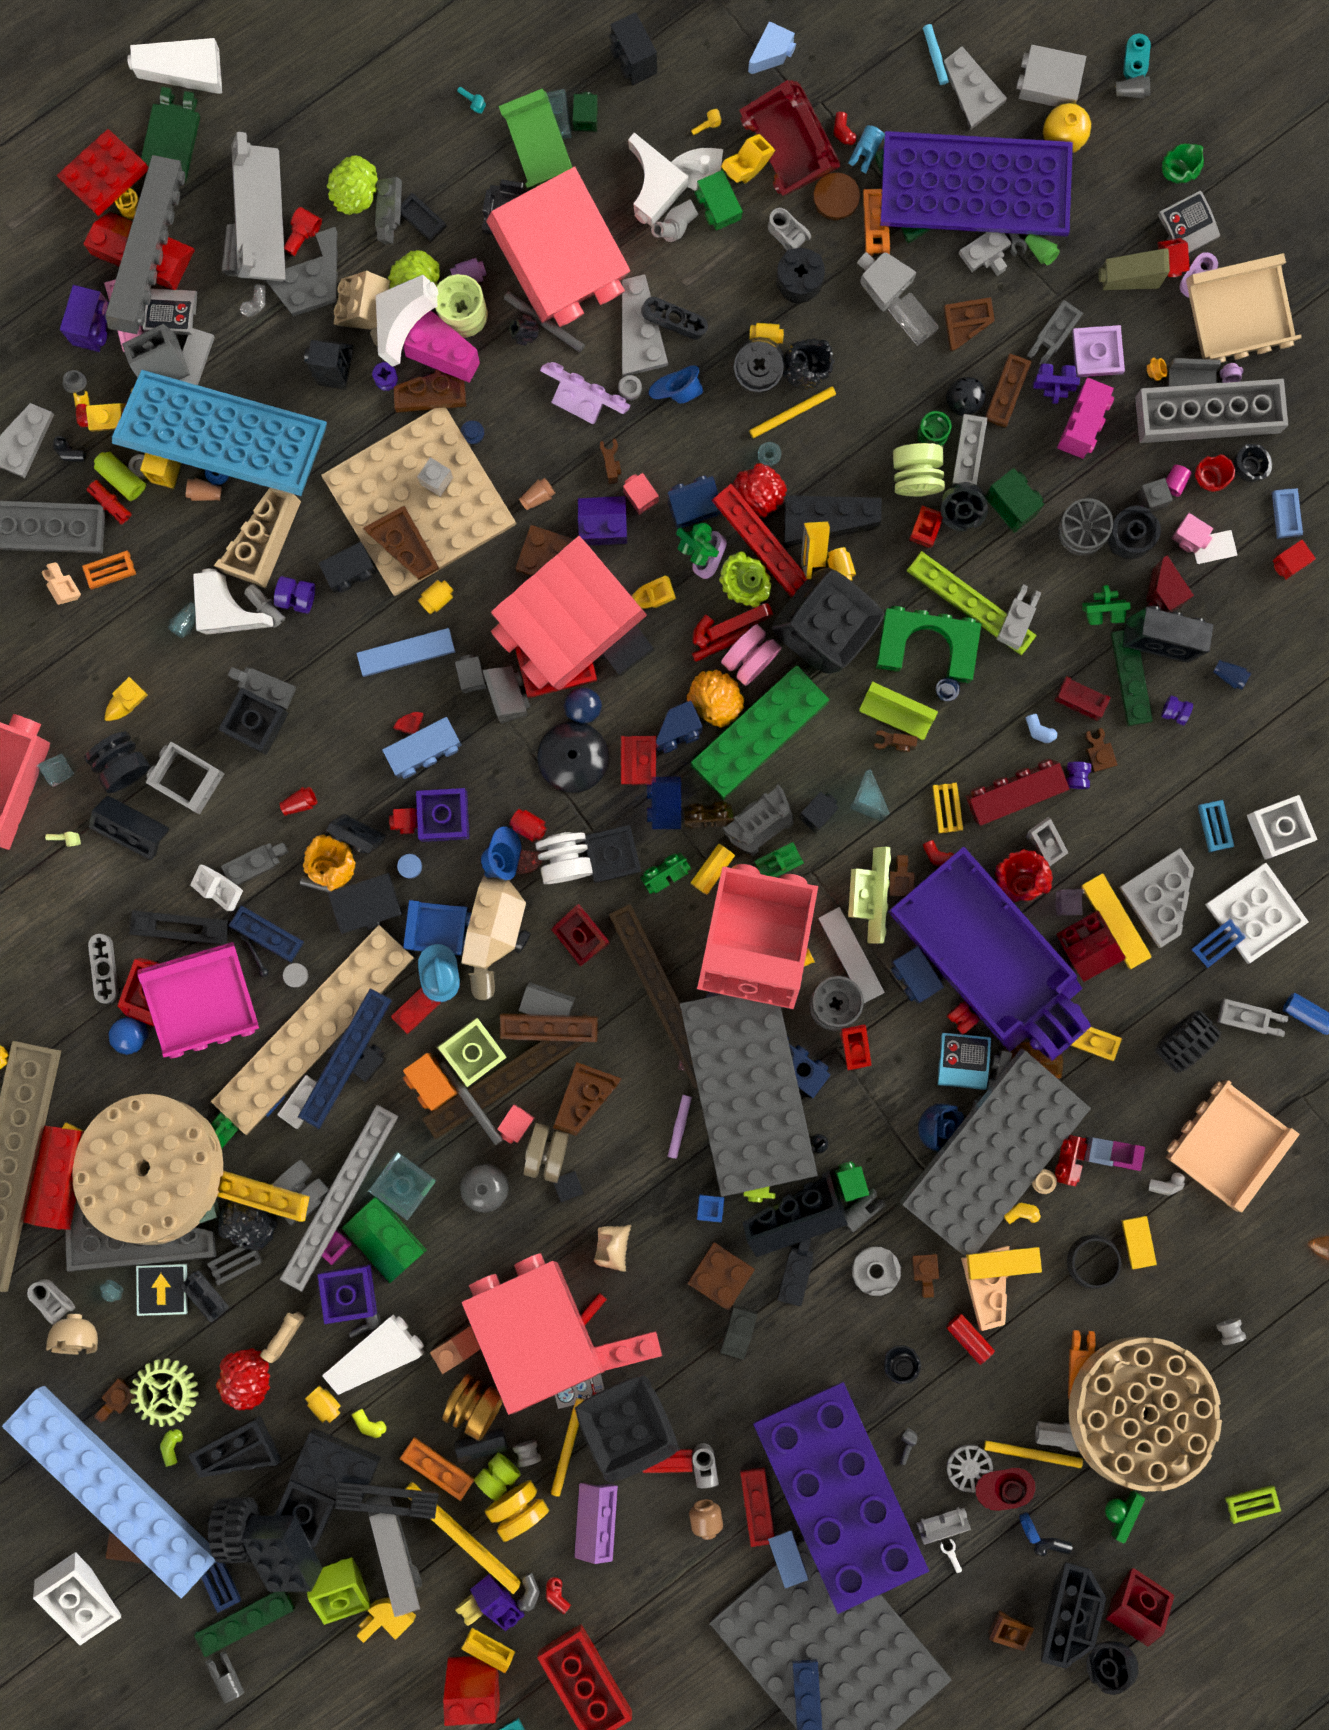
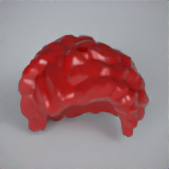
M762 463L756 464L753 469L739 472L732 483L758 517H766L767 513L775 511L777 505H781L784 502L783 497L786 496L785 492L787 491L785 482L781 479L780 475L774 469Z
M1022 849L1020 852L1010 853L1008 858L996 866V884L1013 902L1030 901L1042 893H1049L1051 890L1053 877L1048 861L1035 851Z
M253 1348L230 1353L220 1363L221 1378L218 1379L216 1387L222 1401L235 1410H252L255 1406L262 1403L265 1398L264 1395L270 1389V1374L267 1373L269 1363L260 1356L261 1351H255Z

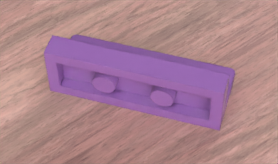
M588 1483L579 1484L575 1542L576 1559L593 1564L613 1561L617 1485L596 1486Z

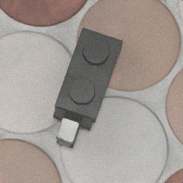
M398 177L377 181L375 227L377 240L385 245L393 244L394 230H396L397 226H400L402 181Z
M231 667L228 674L231 679L239 681L237 687H242L284 709H288L296 691L295 686L253 668L246 667L243 672Z
M269 843L222 865L221 868L226 878L238 886L275 868V865L280 863L278 858L289 853L284 843L274 847Z

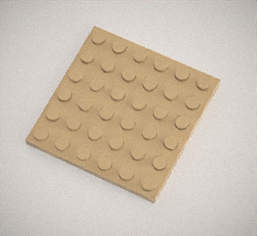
M434 408L321 475L394 597L430 575L421 580L414 577L362 529L367 525L405 506L440 569L516 525L514 518L446 408ZM430 457L450 469L453 476L441 497L420 485L417 478Z

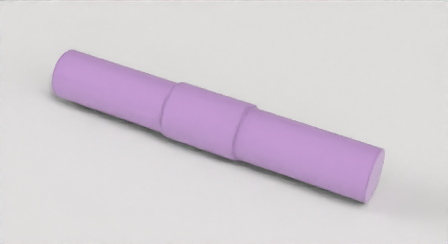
M682 1095L667 1157L677 1159L692 1097Z

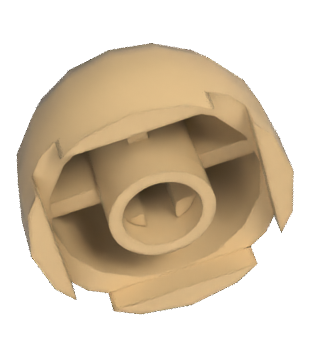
M68 1314L67 1319L59 1320L52 1326L48 1334L46 1350L52 1349L51 1352L74 1355L78 1354V1351L86 1349V1354L94 1353L97 1351L98 1344L95 1326L89 1321L83 1320L80 1314Z

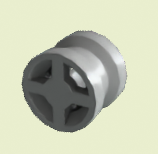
M1240 1318L1229 1319L1216 1325L1218 1331L1222 1334L1221 1341L1223 1345L1238 1343L1246 1339V1335L1240 1327L1242 1324Z
M536 1440L526 1441L513 1447L514 1453L518 1456V1467L529 1466L542 1460L541 1455L536 1450L538 1445Z

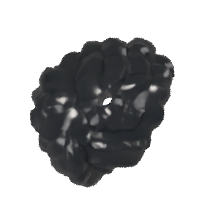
M813 338L806 339V341H797L790 345L785 354L786 370L783 371V376L786 377L792 386L798 387L800 390L814 389V387L817 388L821 382H824L829 377L835 362L831 358L833 353L829 342Z
M227 1200L219 1214L218 1232L222 1238L230 1239L233 1244L240 1248L261 1250L273 1239L274 1231L278 1225L276 1221L277 1215Z

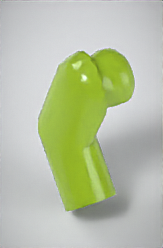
M178 1429L168 1431L160 1444V1450L166 1467L178 1463L174 1447L177 1442H181L183 1439L182 1433Z

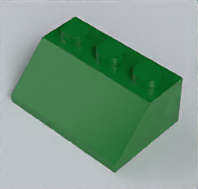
M380 1196L371 1200L342 1228L389 1283L394 1281L427 1251Z

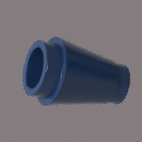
M1221 660L1213 671L1231 687L1243 690L1252 674L1246 671L1247 668Z

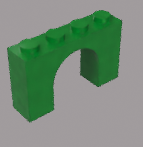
M891 606V609H886L876 669L900 672L907 638L919 630H933L941 634L949 645L950 658L947 677L957 682L971 683L974 676L982 623H976L975 619L966 617L961 620L952 619V616L948 614L932 616L928 615L929 612L924 610L907 612L905 608L899 606Z

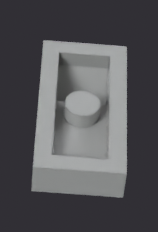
M1047 817L1028 831L1026 838L1036 846L1040 855L1048 861L1049 866L1068 854L1051 818Z

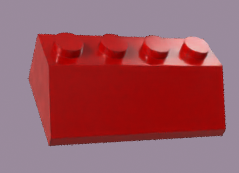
M109 211L93 223L84 246L91 255L120 267L133 221ZM168 237L167 244L162 247V263L156 267V283L171 290H176L195 249Z
M44 1126L24 1223L70 1230L76 1202L72 1176L77 1146L84 1131Z

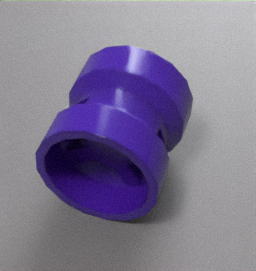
M1170 695L1163 707L1161 717L1167 720L1172 718L1178 724L1184 726L1192 712L1193 703L1188 701L1181 702L1177 697Z
M1085 762L1067 763L1069 777L1066 781L1069 788H1090V780L1087 777L1091 772L1092 764Z

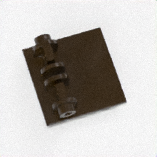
M723 801L714 802L708 806H703L701 803H693L688 805V807H683L685 827H690V829L702 828V822H704V828H707L706 822H711V827H714L715 821L716 827L727 826L734 820L731 804Z

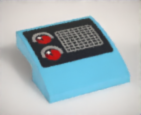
M942 1033L938 1085L986 1090L991 1038Z

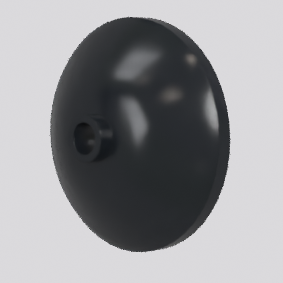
M574 721L565 722L553 727L545 734L538 748L537 762L542 776L552 787L567 793H579L591 789L603 778L608 768L609 752L604 738L596 729L588 724ZM575 751L577 756L574 759H570L568 753Z

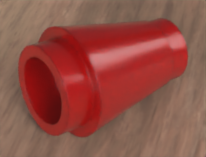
M302 787L280 802L279 805L281 811L286 816L313 809V806L317 804V798L310 787Z

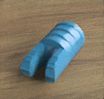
M866 126L848 163L853 166L858 161L860 154L865 156L861 171L866 174L881 144L884 133L874 126Z

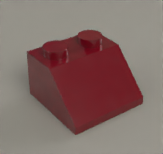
M1168 556L1162 558L1152 569L1146 598L1147 606H1157L1161 608V611L1169 613L1183 606L1194 596Z
M1131 1568L1111 1600L1106 1619L1148 1647L1164 1634L1175 1595L1136 1569Z

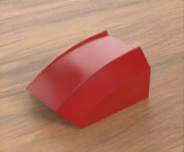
M144 958L134 959L118 1007L126 1016L154 1026L142 984L139 981L138 970L159 963Z

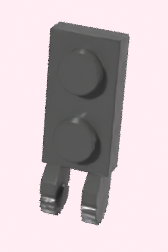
M1064 300L1037 337L1036 343L1027 356L1030 358L1035 356L1039 347L1043 344L1049 350L1043 355L1039 364H1046L1082 317L1083 312Z

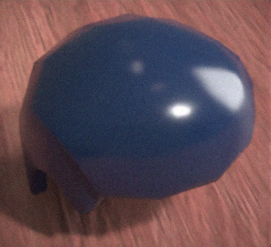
M577 688L566 696L563 706L568 718L577 723L585 724L593 722L600 715L602 703L598 694L593 690Z

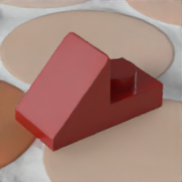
M922 505L909 541L932 548L943 519L941 512Z
M866 1025L841 1029L840 1037L844 1047L847 1069L853 1070L872 1066Z

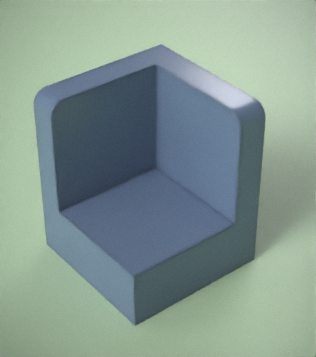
M1087 1137L1086 1144L1088 1145L1084 1161L1113 1166V1161H1110L1113 1141Z

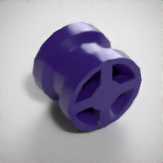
M387 362L379 363L374 367L372 376L376 386L383 391L394 389V386L398 383V376L394 367Z

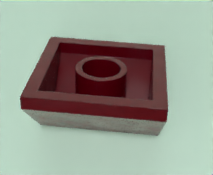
M579 904L551 929L580 967L610 944Z

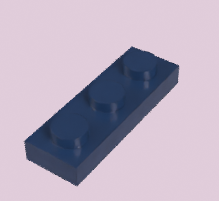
M817 1659L792 1661L797 1730H822Z

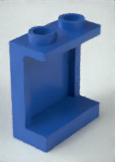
M409 900L404 949L423 951L431 945L442 944L449 947L454 955L463 956L466 931L472 913L465 906L458 907Z

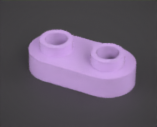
M1201 253L1196 257L1190 266V271L1186 272L1180 282V290L1183 295L1189 297L1186 278L1192 274L1218 268V261L1213 254ZM1200 265H1206L1207 270H1203Z
M712 531L711 540L709 541L719 550L717 558L709 556L705 566L693 563L694 573L703 579L711 577L716 572L727 545L726 538L717 531Z

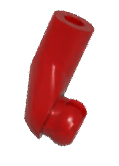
M837 112L833 130L834 136L844 145H853L856 142L857 136L846 126L847 113Z
M704 615L693 632V644L695 646L698 645L701 649L708 645L710 640L704 635L714 623V620L707 615Z
M934 840L923 844L924 850L933 865L940 867L954 855L951 852L944 853L938 851Z
M553 1577L546 1584V1600L564 1615L571 1604L561 1596L562 1581L559 1578Z

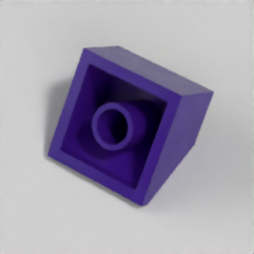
M625 496L578 498L579 536L588 546L627 544Z

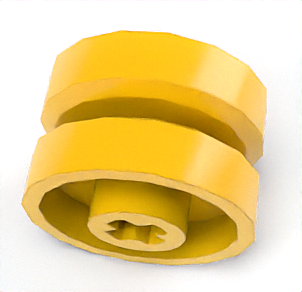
M527 1480L514 1487L485 1510L491 1522L502 1521L497 1532L503 1542L509 1541L527 1531L549 1512V1508L543 1499L531 1501L537 1493V1489L531 1480Z

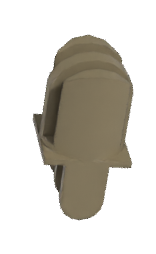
M474 967V973H468L470 976L471 992L476 999L486 1001L493 997L495 992L494 971H488V968Z

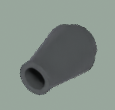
M1143 74L1116 82V96L1144 99V96H1150V76L1144 77Z

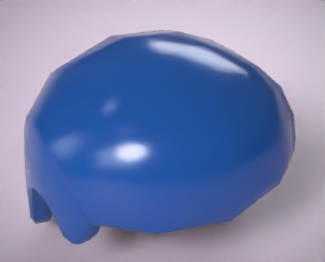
M128 1016L117 1020L109 1031L110 1045L118 1053L125 1055L139 1051L148 1038L147 1026L145 1023Z

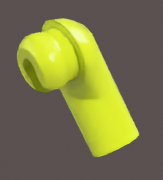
M363 1409L352 1414L362 1434L379 1438L381 1434L386 1432L384 1422H370Z

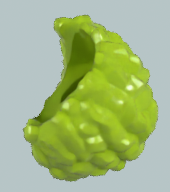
M356 155L346 157L336 168H333L332 173L329 174L327 188L330 189L328 193L329 199L334 201V206L337 207L338 212L348 215L357 214L371 206L373 194L377 191L375 184L378 178L375 166L361 156Z
M422 250L410 251L399 261H396L395 265H392L390 275L388 276V280L391 281L389 289L421 275H424L437 287V280L440 277L438 262Z
M741 551L730 555L724 562L719 581L723 585V592L727 593L729 599L756 608L762 601L768 599L770 595L771 578L766 573V567L759 560L749 556L746 557L745 552Z

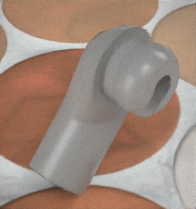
M1174 1173L1171 1180L1167 1182L1151 1179L1149 1191L1167 1196L1172 1195L1183 1189L1185 1177L1180 1173Z

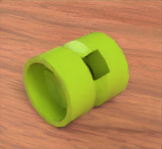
M497 1453L488 1463V1469L483 1468L474 1478L477 1486L494 1501H498L506 1492V1485H512L521 1475L517 1467L501 1453Z

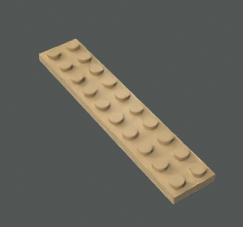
M378 925L211 1102L245 1135H248L348 1028L369 989L372 988L382 993L415 958L387 931Z

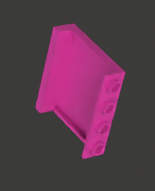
M233 942L138 970L139 981L142 984L162 1048L163 1057L177 1058L182 1056L184 1051L190 1049L194 1051L203 1050L208 1047L207 1044L216 1041L217 1044L226 1043L233 1036L239 1034L242 1037L255 1033V1029H259Z

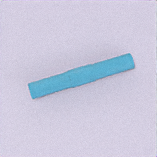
M931 24L923 27L939 83L944 85L949 80Z

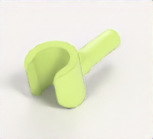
M76 832L46 834L45 837L46 840H65L67 847L81 844L79 834Z

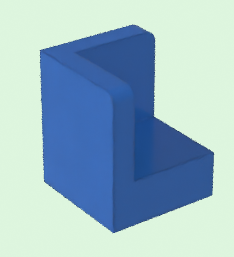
M699 1194L697 1220L722 1222L724 1197Z

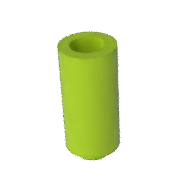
M102 452L95 458L94 469L129 501L135 500L144 491L146 484L111 452Z

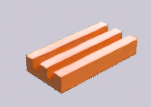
M124 551L83 565L89 588L92 590L136 575L133 562L130 559V553ZM123 559L126 561L90 574V571ZM128 568V570H125V571H122V572H119V573H116V574H113V575L104 577V578H102V579L93 581V579H96V578L102 577V576H104V575H107V574H110V573H113V572H116V571H119V570Z

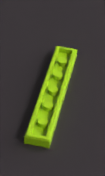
M921 551L907 572L969 618L975 619L976 623H982L981 626L997 637L1007 613ZM1028 629L1021 647L1018 650L1012 649L1022 656L1037 635Z

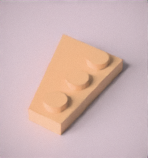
M1004 1246L985 1252L1009 1250L1010 1246ZM961 1258L979 1330L984 1331L1005 1325L1007 1300L1005 1291L1006 1278L1008 1276L970 1280L968 1277L967 1258Z

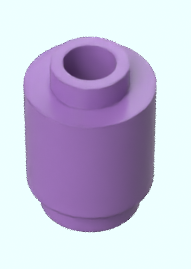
M476 258L455 264V267L450 269L452 275H467L475 279L477 283L482 282V276L486 275L483 262H477Z

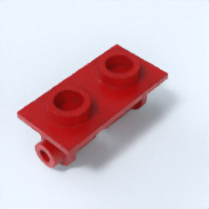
M1070 1135L1067 1139L1063 1140L1059 1162L1055 1170L1057 1182L1076 1186L1077 1182H1080L1082 1165L1075 1164L1076 1159L1084 1161L1088 1145L1085 1144V1138Z

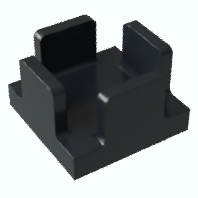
M501 179L500 186L490 185V189L486 190L483 206V233L493 234L486 222L491 211L528 192L524 188V183Z

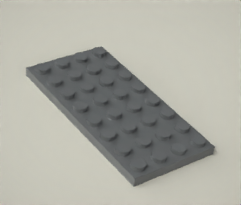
M723 994L681 1003V1012L721 1197L818 1176L781 1007Z
M1020 1049L899 1203L963 1256L966 1257V1254H976L1005 1218L1004 1215L1013 1208L1035 1180L1036 1176L1062 1146L1063 1140L1070 1136L1091 1108L1028 1052Z

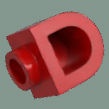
M416 808L393 809L394 815H389L390 830H400V834H414L415 829H418Z

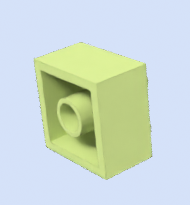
M478 1018L473 1019L436 1047L466 1087L506 1058Z

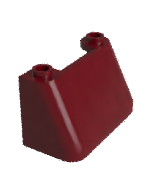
M787 80L739 110L742 115L740 120L744 128L756 132L757 135L760 134L775 149L769 160L776 172L773 186L778 194L787 196L840 167L835 151L806 93L797 81Z

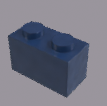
M918 946L891 962L893 965L891 971L898 981L902 979L907 987L904 989V992L911 1002L915 1000L916 1003H920L944 988Z

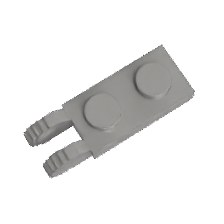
M1022 584L1016 598L1012 601L996 639L1017 650L1021 647L1035 613V606L1041 595V592L1036 590L1032 594L1029 604L1022 602L1028 588L1024 584Z
M1222 999L1217 1023L1261 1034L1284 1037L1285 1031L1278 1028H1270L1268 1025L1270 1019L1282 1023L1287 1022L1288 1016L1273 1013L1272 1010Z

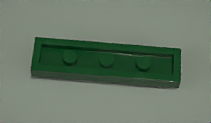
M1125 630L1112 632L1111 639L1127 727L1151 723L1153 720L1141 654L1139 650L1122 646Z
M271 1592L199 1630L194 1636L204 1657H207L294 1611L295 1607L288 1592Z

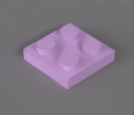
M1121 325L1073 329L1072 338L1076 377L1117 375L1125 372Z

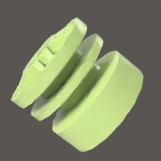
M460 274L448 276L442 280L437 286L438 307H436L439 318L463 338L474 336L483 329L488 317L480 285L475 279Z
M919 443L904 445L893 450L894 468L901 471L894 475V481L897 482L895 484V493L903 496H926L944 490L945 484L941 480L944 478V472L937 469L943 466V447L936 444Z

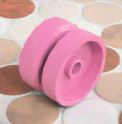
M758 625L753 626L742 635L721 661V664L729 671L736 670L742 665L737 673V679L745 686L751 683L771 663L782 648L773 639L766 641L760 646L765 639L766 632Z

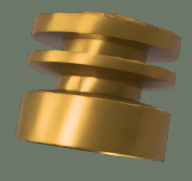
M467 1374L451 1393L442 1420L449 1423L456 1415L453 1426L456 1428L464 1420L468 1421L465 1433L480 1441L494 1421L503 1401L499 1391L493 1387H489L482 1395L480 1393L483 1383L481 1380H478L471 1388L474 1376Z

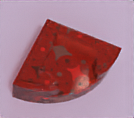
M521 850L517 874H528L536 870L543 862V860L538 858V855L541 853Z

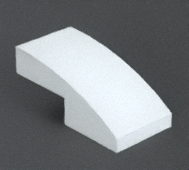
M199 865L191 882V886L204 898L214 899L226 911H234L243 892L232 881L204 865Z

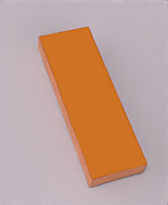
M415 1437L400 1457V1460L459 1501H461L474 1481L471 1475Z

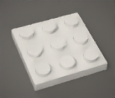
M1267 863L1262 864L1205 904L1220 926L1231 918L1234 921L1233 923L1240 928V931L1246 935V938L1235 947L1247 964L1253 962L1308 923V920ZM1227 927L1224 932L1228 933L1231 928ZM1234 934L1229 939L1233 941L1238 936Z

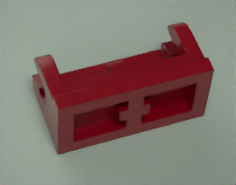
M1066 676L1054 701L1095 721L1101 719L1111 697L1096 692Z

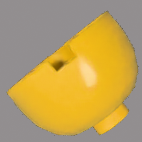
M1061 104L1054 108L1045 120L1043 128L1044 139L1047 141L1073 142L1072 153L1077 152L1090 136V116L1084 108L1077 104Z

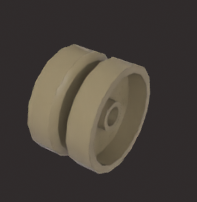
M536 1123L532 1137H530L528 1142L523 1175L536 1178L540 1174L542 1164H545L544 1179L557 1183L569 1134L556 1129L551 1142H549V1126Z

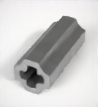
M227 224L222 273L233 277L238 276L235 224Z

